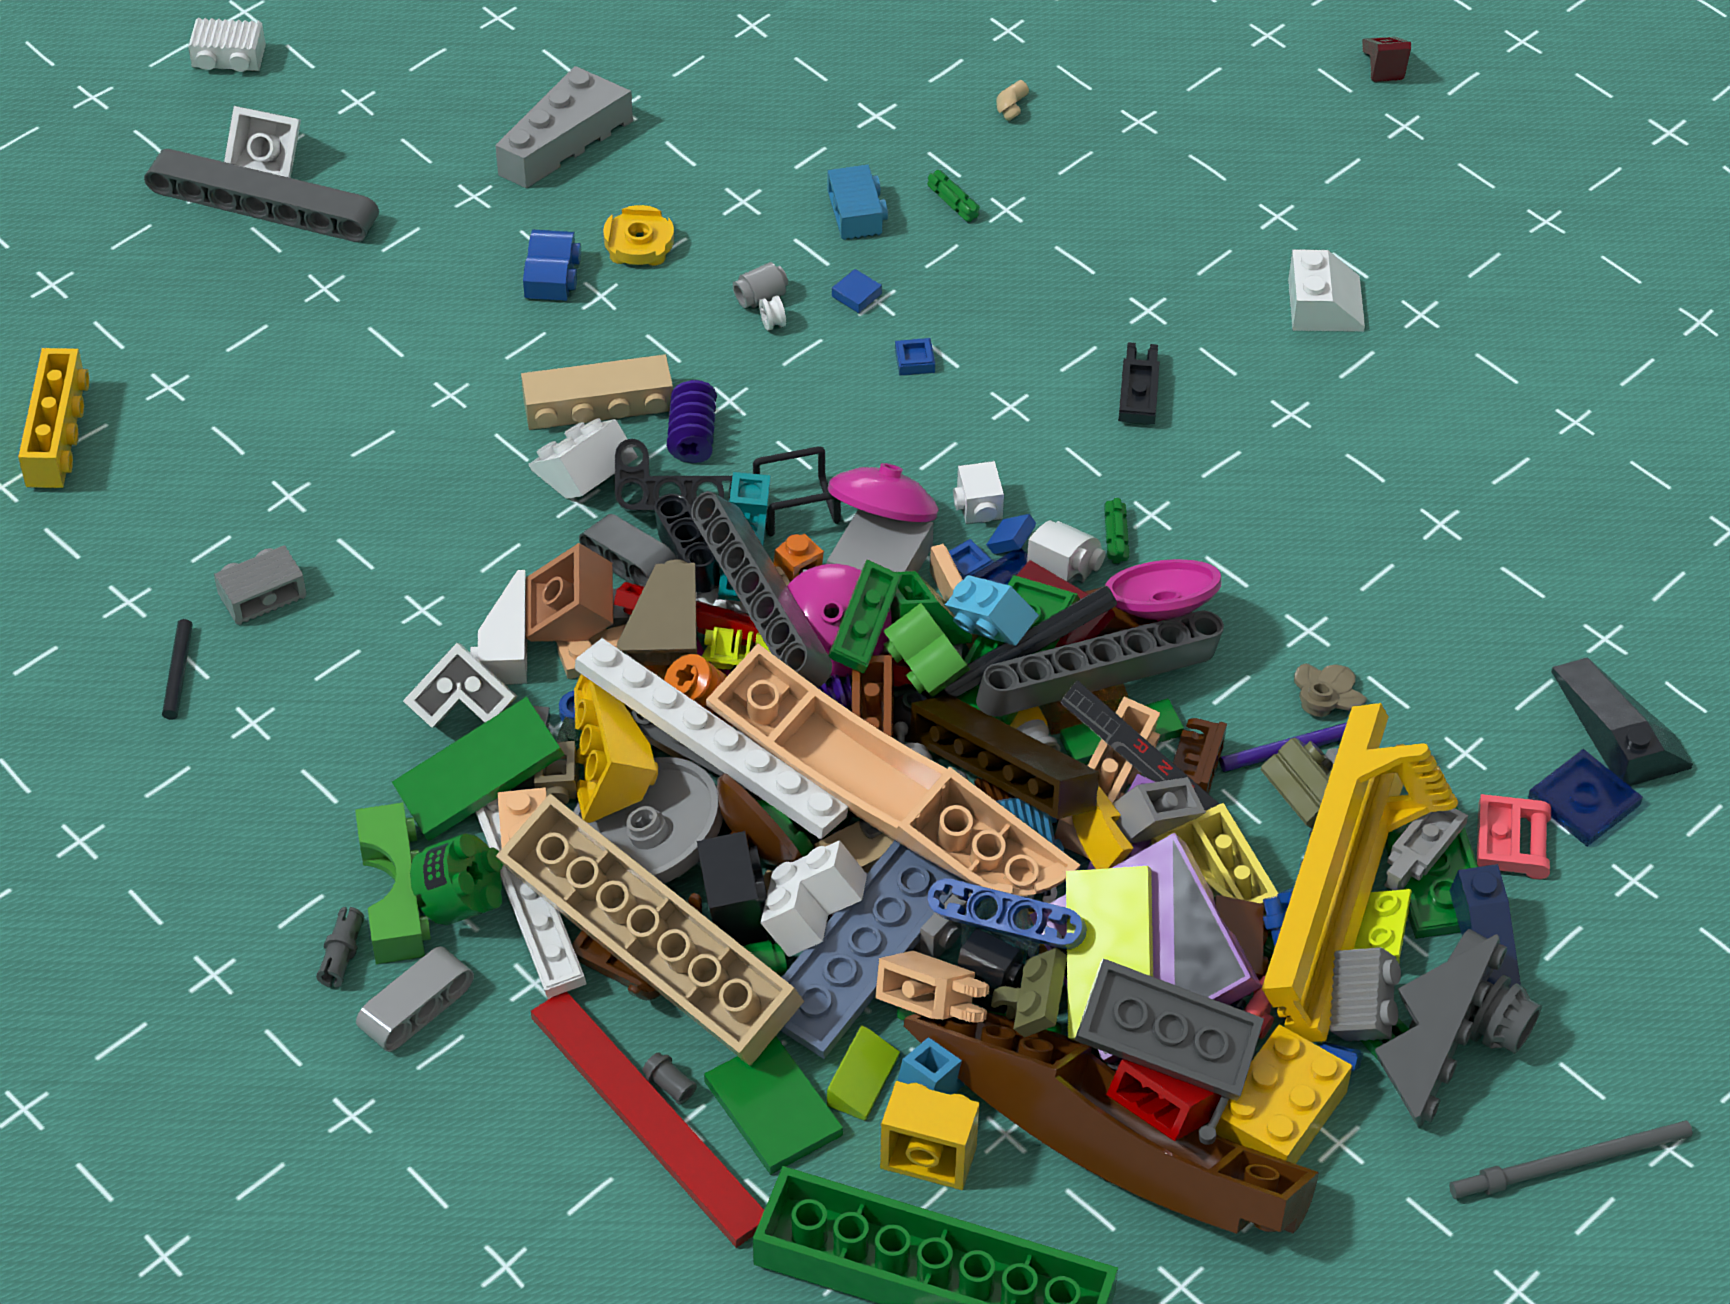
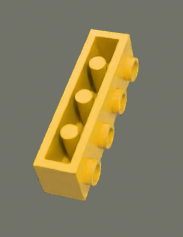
M41 349L18 456L26 487L63 488L66 473L72 472L73 455L71 447L78 443L77 418H82L84 414L82 393L89 389L88 369H83L79 349Z

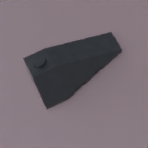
M1588 657L1552 667L1551 672L1620 789L1692 769L1693 763L1676 735Z

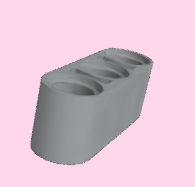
M436 947L369 1000L358 1013L356 1025L385 1051H394L460 998L472 984L474 973L445 947Z

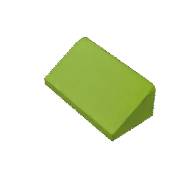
M861 1026L828 1086L827 1106L866 1121L900 1056V1051L870 1029Z

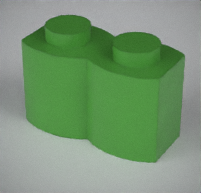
M922 603L884 630L889 640L883 645L897 663L902 659L906 661L912 670L906 676L920 694L927 690L934 697L971 670Z

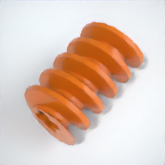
M688 654L674 661L667 669L664 681L733 727V725L706 704V699L727 676L700 655Z

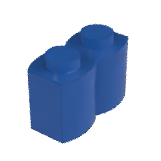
M532 229L523 275L525 298L567 301L569 291L576 290L577 269L573 268L574 264H580L581 243H575V232Z

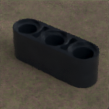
M668 494L660 497L654 506L659 539L670 548L677 560L695 563L696 593L713 591L719 586L720 582L719 563L692 519V507L679 494Z

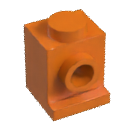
M805 533L802 535H791L787 538L786 542L775 549L773 564L776 567H781L791 582L804 569L808 570L822 565L824 551Z

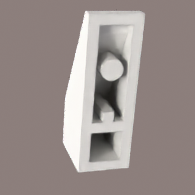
M517 570L479 628L478 647H471L470 653L504 684H527L525 570Z

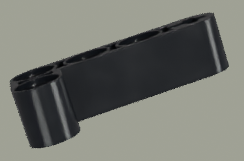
M637 439L624 440L616 448L615 496L620 507L627 512H655L654 506L659 499L660 490L668 484L677 486L681 491V496L689 502L691 507L697 498V490L702 485H713L718 490V496L724 498L722 484L729 483V492H731L732 476H650L648 449L644 443ZM630 447L638 448L643 453L641 463L634 467L625 465L621 459L623 452ZM632 484L638 485L643 490V498L640 502L633 505L627 504L622 499V491L625 487Z

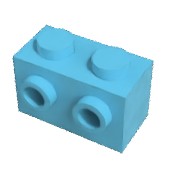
M967 575L964 580L955 586L953 595L945 604L955 615L953 621L964 631L1015 646L1039 616L1012 586Z

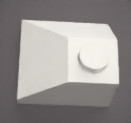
M234 106L224 162L291 178L301 120Z

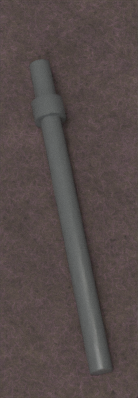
M1685 1120L1503 1169L1498 1165L1480 1170L1479 1175L1450 1182V1192L1454 1199L1480 1192H1485L1487 1195L1505 1191L1507 1185L1692 1137V1127Z

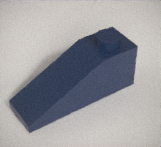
M1498 864L1458 870L1449 892L1462 936L1468 929L1487 939L1497 934L1500 944L1507 947V953L1500 969H1494L1487 981L1494 985L1502 975H1506L1511 978L1510 988L1516 983L1521 985L1509 900Z

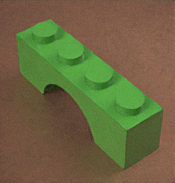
M403 802L355 809L363 865L378 868L395 880L390 892L382 900L368 907L375 963L382 964L422 958L425 956L423 941L431 940L428 917L426 915L419 916L418 907H425L426 904L421 894L414 896L411 888L410 869L412 860L419 853L418 849L410 850L409 842L417 841L414 817L406 818Z

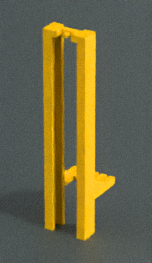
M1381 703L1353 706L1351 708L1262 986V991L1271 1005L1278 1007V1016L1280 1018L1287 1017L1284 1026L1310 1042L1326 1041L1331 1024L1330 1017L1332 1016L1330 1010L1333 999L1331 993L1333 992L1332 985L1334 983L1332 979L1335 967L1333 962L1335 960L1334 953L1339 950L1354 949L1388 833L1430 812L1448 811L1456 808L1458 805L1455 794L1452 793L1450 785L1446 782L1440 767L1437 766V762L1434 756L1431 755L1427 744H1400L1395 747L1379 748L1389 717ZM1403 785L1408 795H1400Z

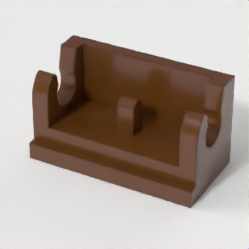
M1198 718L1188 719L1186 727L1200 730L1203 734L1183 730L1173 764L1209 794L1219 764V758L1224 748L1227 723L1219 721L1218 724Z

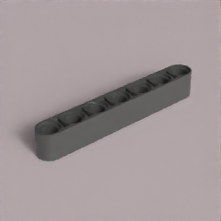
M172 149L161 150L144 176V181L149 189L163 196L352 242L363 241L379 215V208L376 203L363 195Z
M709 491L703 492L692 505V519L768 649L774 656L814 686H822L831 675V659L743 512L737 505Z
M1205 610L1196 611L1180 617L1165 619L992 664L984 671L976 703L978 708L987 715L994 717L1003 716L1060 701L1076 681H1079L1089 691L1093 692L1206 662L1215 654L1224 624L1222 619L1213 612Z

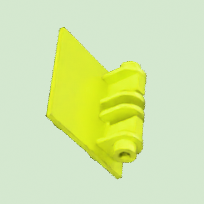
M714 627V630L706 629L704 645H708L701 657L711 662L710 664L716 668L732 669L734 665H738L757 643L769 652L770 650L760 633L756 634L755 646H753L754 632L749 631L747 645L745 646L741 645L742 630H737L736 639L733 642L734 629Z
M1411 889L1370 893L1354 949L1382 947L1394 955L1400 964L1401 949L1412 893Z

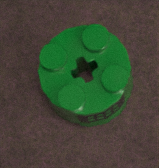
M465 833L426 847L423 852L417 853L412 860L410 869L411 888L414 896L421 894L426 904L425 907L421 908L424 914L435 923L447 926L500 907L502 904L500 870L503 868V864L496 857L499 850L494 847L489 848L477 836Z

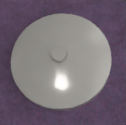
M673 757L654 758V762L658 763V776L654 785H649L642 801L592 823H588L663 884L679 877L700 860L697 841L717 837L723 821L719 808L717 787L711 776L697 764ZM578 803L573 812L582 818Z

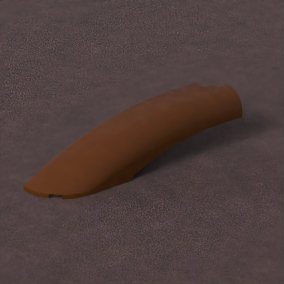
M989 1012L986 1014V1020L975 1023L956 1017L943 1020L931 1019L917 1013L905 1018L904 1027L920 1043L929 1037L962 1060L958 1079L993 1108L1051 1149L1137 1196L1236 1234L1250 1222L1254 1223L1258 1229L1267 1232H1281L1285 1230L1295 1233L1308 1212L1319 1172L1239 1145L1217 1134L1214 1143L1209 1145L1203 1144L1199 1140L1200 1128L1177 1141H1173L1106 1095L1116 1072L1091 1053V1046L1046 1029L1028 1037H1023L1013 1029L1015 1019H1008L1003 1015Z

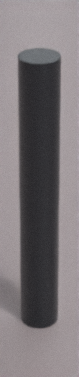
M181 619L177 622L162 716L169 720L178 717L193 623L187 619Z

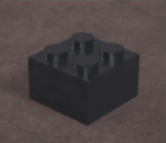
M745 831L697 841L712 922L741 946L768 941L766 929L761 924L767 891L757 845L748 846Z

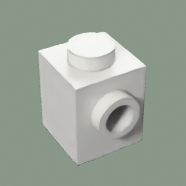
M995 461L958 466L957 487L953 488L955 508L956 510L962 509L966 524L1003 519L1004 493Z

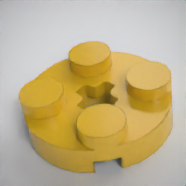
M628 206L622 209L621 215L616 216L614 219L613 215H611L604 224V245L610 254V259L617 264L660 265L665 261V255L670 252L674 244L672 221L670 218L667 221L666 218L662 217L660 210L651 206ZM637 233H643V237L635 236Z

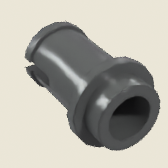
M660 1052L655 1053L643 1067L646 1080L649 1083L655 1082L678 1105L685 1103L697 1088V1084L694 1081H691L672 1064V1058L669 1055L663 1056Z

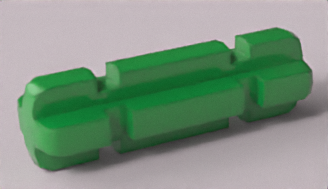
M936 170L934 173L929 174L927 185L935 193H939L938 196L955 212H958V215L966 222H971L974 218L977 219L980 215V206L973 199L969 198L941 170Z
M1114 498L1112 501H1106L1104 504V516H1106L1105 532L1106 543H1108L1107 557L1112 560L1113 564H1119L1121 561L1129 559L1126 504L1122 503L1120 498Z

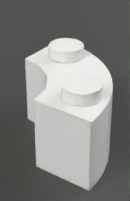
M1049 520L1041 525L1029 538L1027 562L1031 560L1067 582L1071 578L1084 582L1092 570H1099L1105 559L1106 551L1102 550L1101 543L1097 538L1060 521L1055 523Z

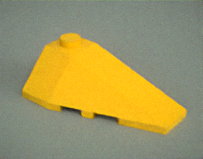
M581 674L574 688L575 729L583 730L577 750V763L584 764V780L577 782V797L582 819L587 823H592L642 801L649 785L652 786L656 782L658 763L654 762L650 743L623 702Z

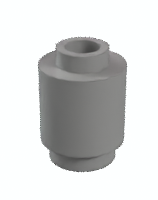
M769 262L740 275L739 280L733 282V291L743 308L749 306L756 308L759 306L761 299L771 301L773 296L780 297L784 295L788 279L781 266L776 267L775 264Z

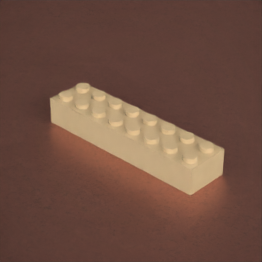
M551 794L545 798L496 855L513 875L749 1066L753 1064L804 1003L802 997L791 984Z

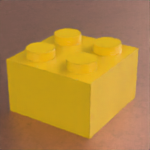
M896 1081L881 1123L880 1169L963 1190L977 1148L979 1102L972 1101L961 1094L949 1095L930 1090L922 1084H907Z

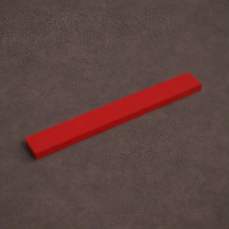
M564 992L553 996L531 1010L532 1020L728 1240L737 1248L753 1237L764 1209L570 994Z

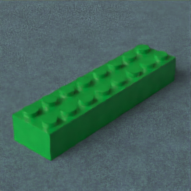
M782 1166L753 1237L754 1265L879 1304H1112L1118 1274V1267L785 1166Z

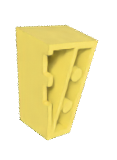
M1224 803L1206 810L1205 814L1151 839L1153 845L1173 833L1178 835L1191 851L1213 893V898L1216 895L1264 904L1263 899L1277 896L1278 894Z

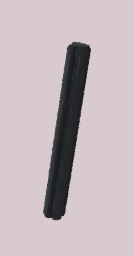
M1108 586L1101 587L1028 629L1016 646L1004 643L967 665L971 670L947 686L943 691L946 695H952L957 698L981 684L984 671L988 666L1039 651L1116 607L1117 601Z

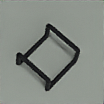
M817 446L764 456L753 461V474H760V465L818 454V478L823 493L770 504L767 509L766 531L769 536L775 535V510L826 500L833 522L838 524L841 521V501L832 496L828 491V483L825 476V449L823 447Z

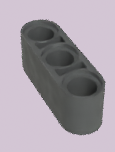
M614 514L606 515L579 536L580 544L612 562L613 573L629 583L644 587L656 564H665L669 560H677L674 553L665 544Z

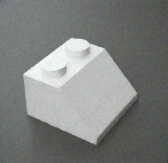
M1292 250L1288 283L1293 331L1364 332L1365 324L1360 276L1329 250Z

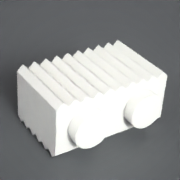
M198 17L195 21L188 46L192 67L204 70L214 68L232 69L238 72L246 70L260 71L266 45L263 25L260 21L256 23L246 20L243 22L237 20L235 22L232 19L230 21L226 19L223 21L217 19L215 21L213 18L210 20L204 18L202 20Z

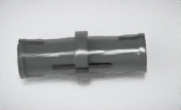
M347 907L339 910L334 930L325 940V955L316 977L321 984L327 987L332 986L334 977H336L334 986H341L348 962L354 958L358 949L356 939L365 918L364 914L354 907L349 908L347 918L345 917Z

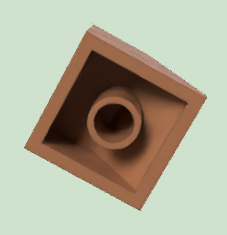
M576 544L526 577L525 638L529 641H586L613 624L612 562L584 545Z

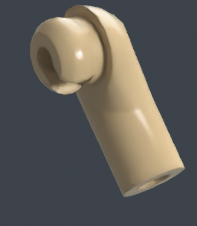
M1019 80L1003 90L996 99L997 110L999 113L1002 112L1007 121L1021 114V109L1017 106L1016 102L1029 94V88L1024 81Z

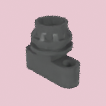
M1468 929L1458 942L1448 961L1487 940V938ZM1502 975L1494 985L1486 981V983L1491 985V988L1482 1003V1008L1475 1006L1469 1021L1474 1022V1027L1469 1039L1477 1042L1484 1036L1482 1044L1491 1049L1505 1048L1515 1054L1521 1049L1532 1032L1541 1013L1542 1006L1532 1001L1526 989L1516 983L1510 988L1511 978ZM1413 1019L1410 1023L1409 1030L1417 1026Z

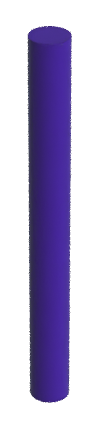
M1347 722L1295 736V738L1305 744L1312 741L1317 747L1340 741ZM1291 738L1222 756L1219 758L1221 769L1223 772L1267 761L1274 754H1277L1278 750Z

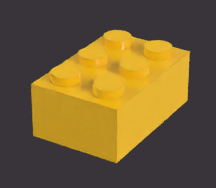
M1279 1024L1251 1061L1241 1096L1237 1101L1229 1099L1215 1128L1216 1134L1239 1145L1296 1164L1346 1095L1353 1065Z

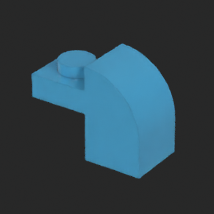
M928 1037L902 1059L898 1081L907 1084L918 1083L930 1090L949 1095L955 1094L965 1085L958 1079L962 1060Z

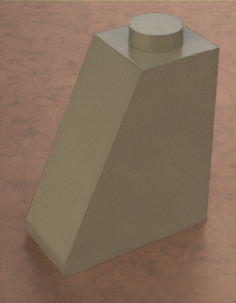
M669 560L665 564L655 565L617 642V648L642 666L672 665L674 661L688 654L697 655L695 563H687L683 560Z

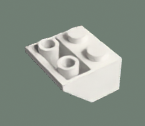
M597 418L586 425L584 422L576 424L564 433L567 437L558 444L556 441L550 442L537 451L539 457L529 463V467L566 499L583 496L615 474L616 448L621 442L627 440L616 419L601 422L600 418ZM630 447L623 452L621 459L625 465H628L638 456L634 449Z

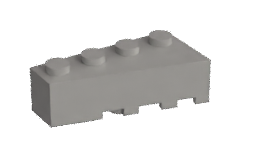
M574 66L495 145L498 176L528 188L560 168L562 160L572 156L576 158L584 153L585 146L596 139L601 142L611 136L613 128L618 125L625 127L633 122L631 90Z

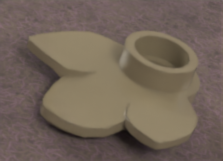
M1305 663L1300 665L1295 672L1294 682L1301 689L1299 695L1301 706L1305 712L1313 716H1327L1335 708L1351 711L1353 706L1364 705L1367 701L1363 694L1352 689L1356 676L1346 666L1334 664L1326 666L1321 671Z

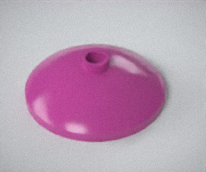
M881 463L880 468L859 467L845 471L831 478L828 485L829 493L838 500L857 509L891 519L909 522H930L937 518L939 510L930 494L917 481L903 475L902 468L893 464Z
M1172 559L1143 563L1122 570L1112 576L1105 586H1108L1115 596L1117 609L1140 618L1162 621L1189 614L1207 603L1219 591L1222 581L1220 571L1208 563L1195 560Z
M843 564L816 566L795 577L787 586L827 654L830 652L861 572L860 569ZM829 608H836L839 614L835 618H828L825 616V612ZM889 609L872 656L881 655L885 648L883 644L889 640L884 630L892 625L891 609ZM831 659L832 672L829 678H831L832 674H837L839 678L846 677L847 673L849 676L852 675V668Z

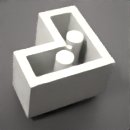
M456 643L403 702L429 726L435 728L460 701L468 706L484 722H487L506 710L518 696L462 644Z
M840 840L826 847L819 846L813 849L807 856L794 862H784L772 872L761 924L788 957L823 942L828 915L862 900L867 873Z

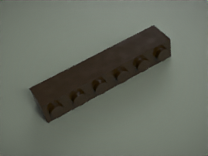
M952 695L912 703L910 740L924 745L928 750L1056 819L1096 810L1099 772L983 713L981 710Z

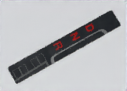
M1079 681L1074 683L1061 700V703L1146 778L1160 782L1188 777ZM1189 778L1205 811L1219 805L1215 799Z

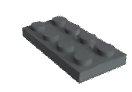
M1103 958L1099 964L1075 1041L1237 1101L1243 1090L1264 1018Z

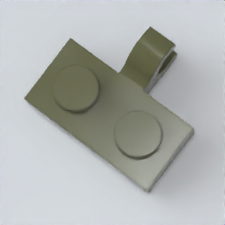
M1056 947L1027 959L1023 968L1021 988L1004 986L993 991L991 1006L996 1008L1000 1005H1007L1005 1017L1015 1019L1013 1029L1023 1037H1028L1056 1025L1067 955Z

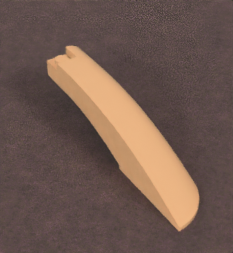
M758 643L706 699V704L710 709L756 744L848 806L850 812L903 846L970 884L1018 896L1034 895L1060 885L1066 881V871H1077L1080 868L1079 863L950 766L947 769L883 733L822 692Z

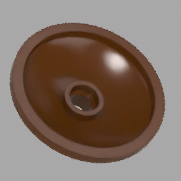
M723 773L718 778L717 795L719 808L725 823L732 831L730 834L745 831L748 846L757 845L759 859L770 865L779 866L784 862H794L803 857L778 824L739 783L726 773Z

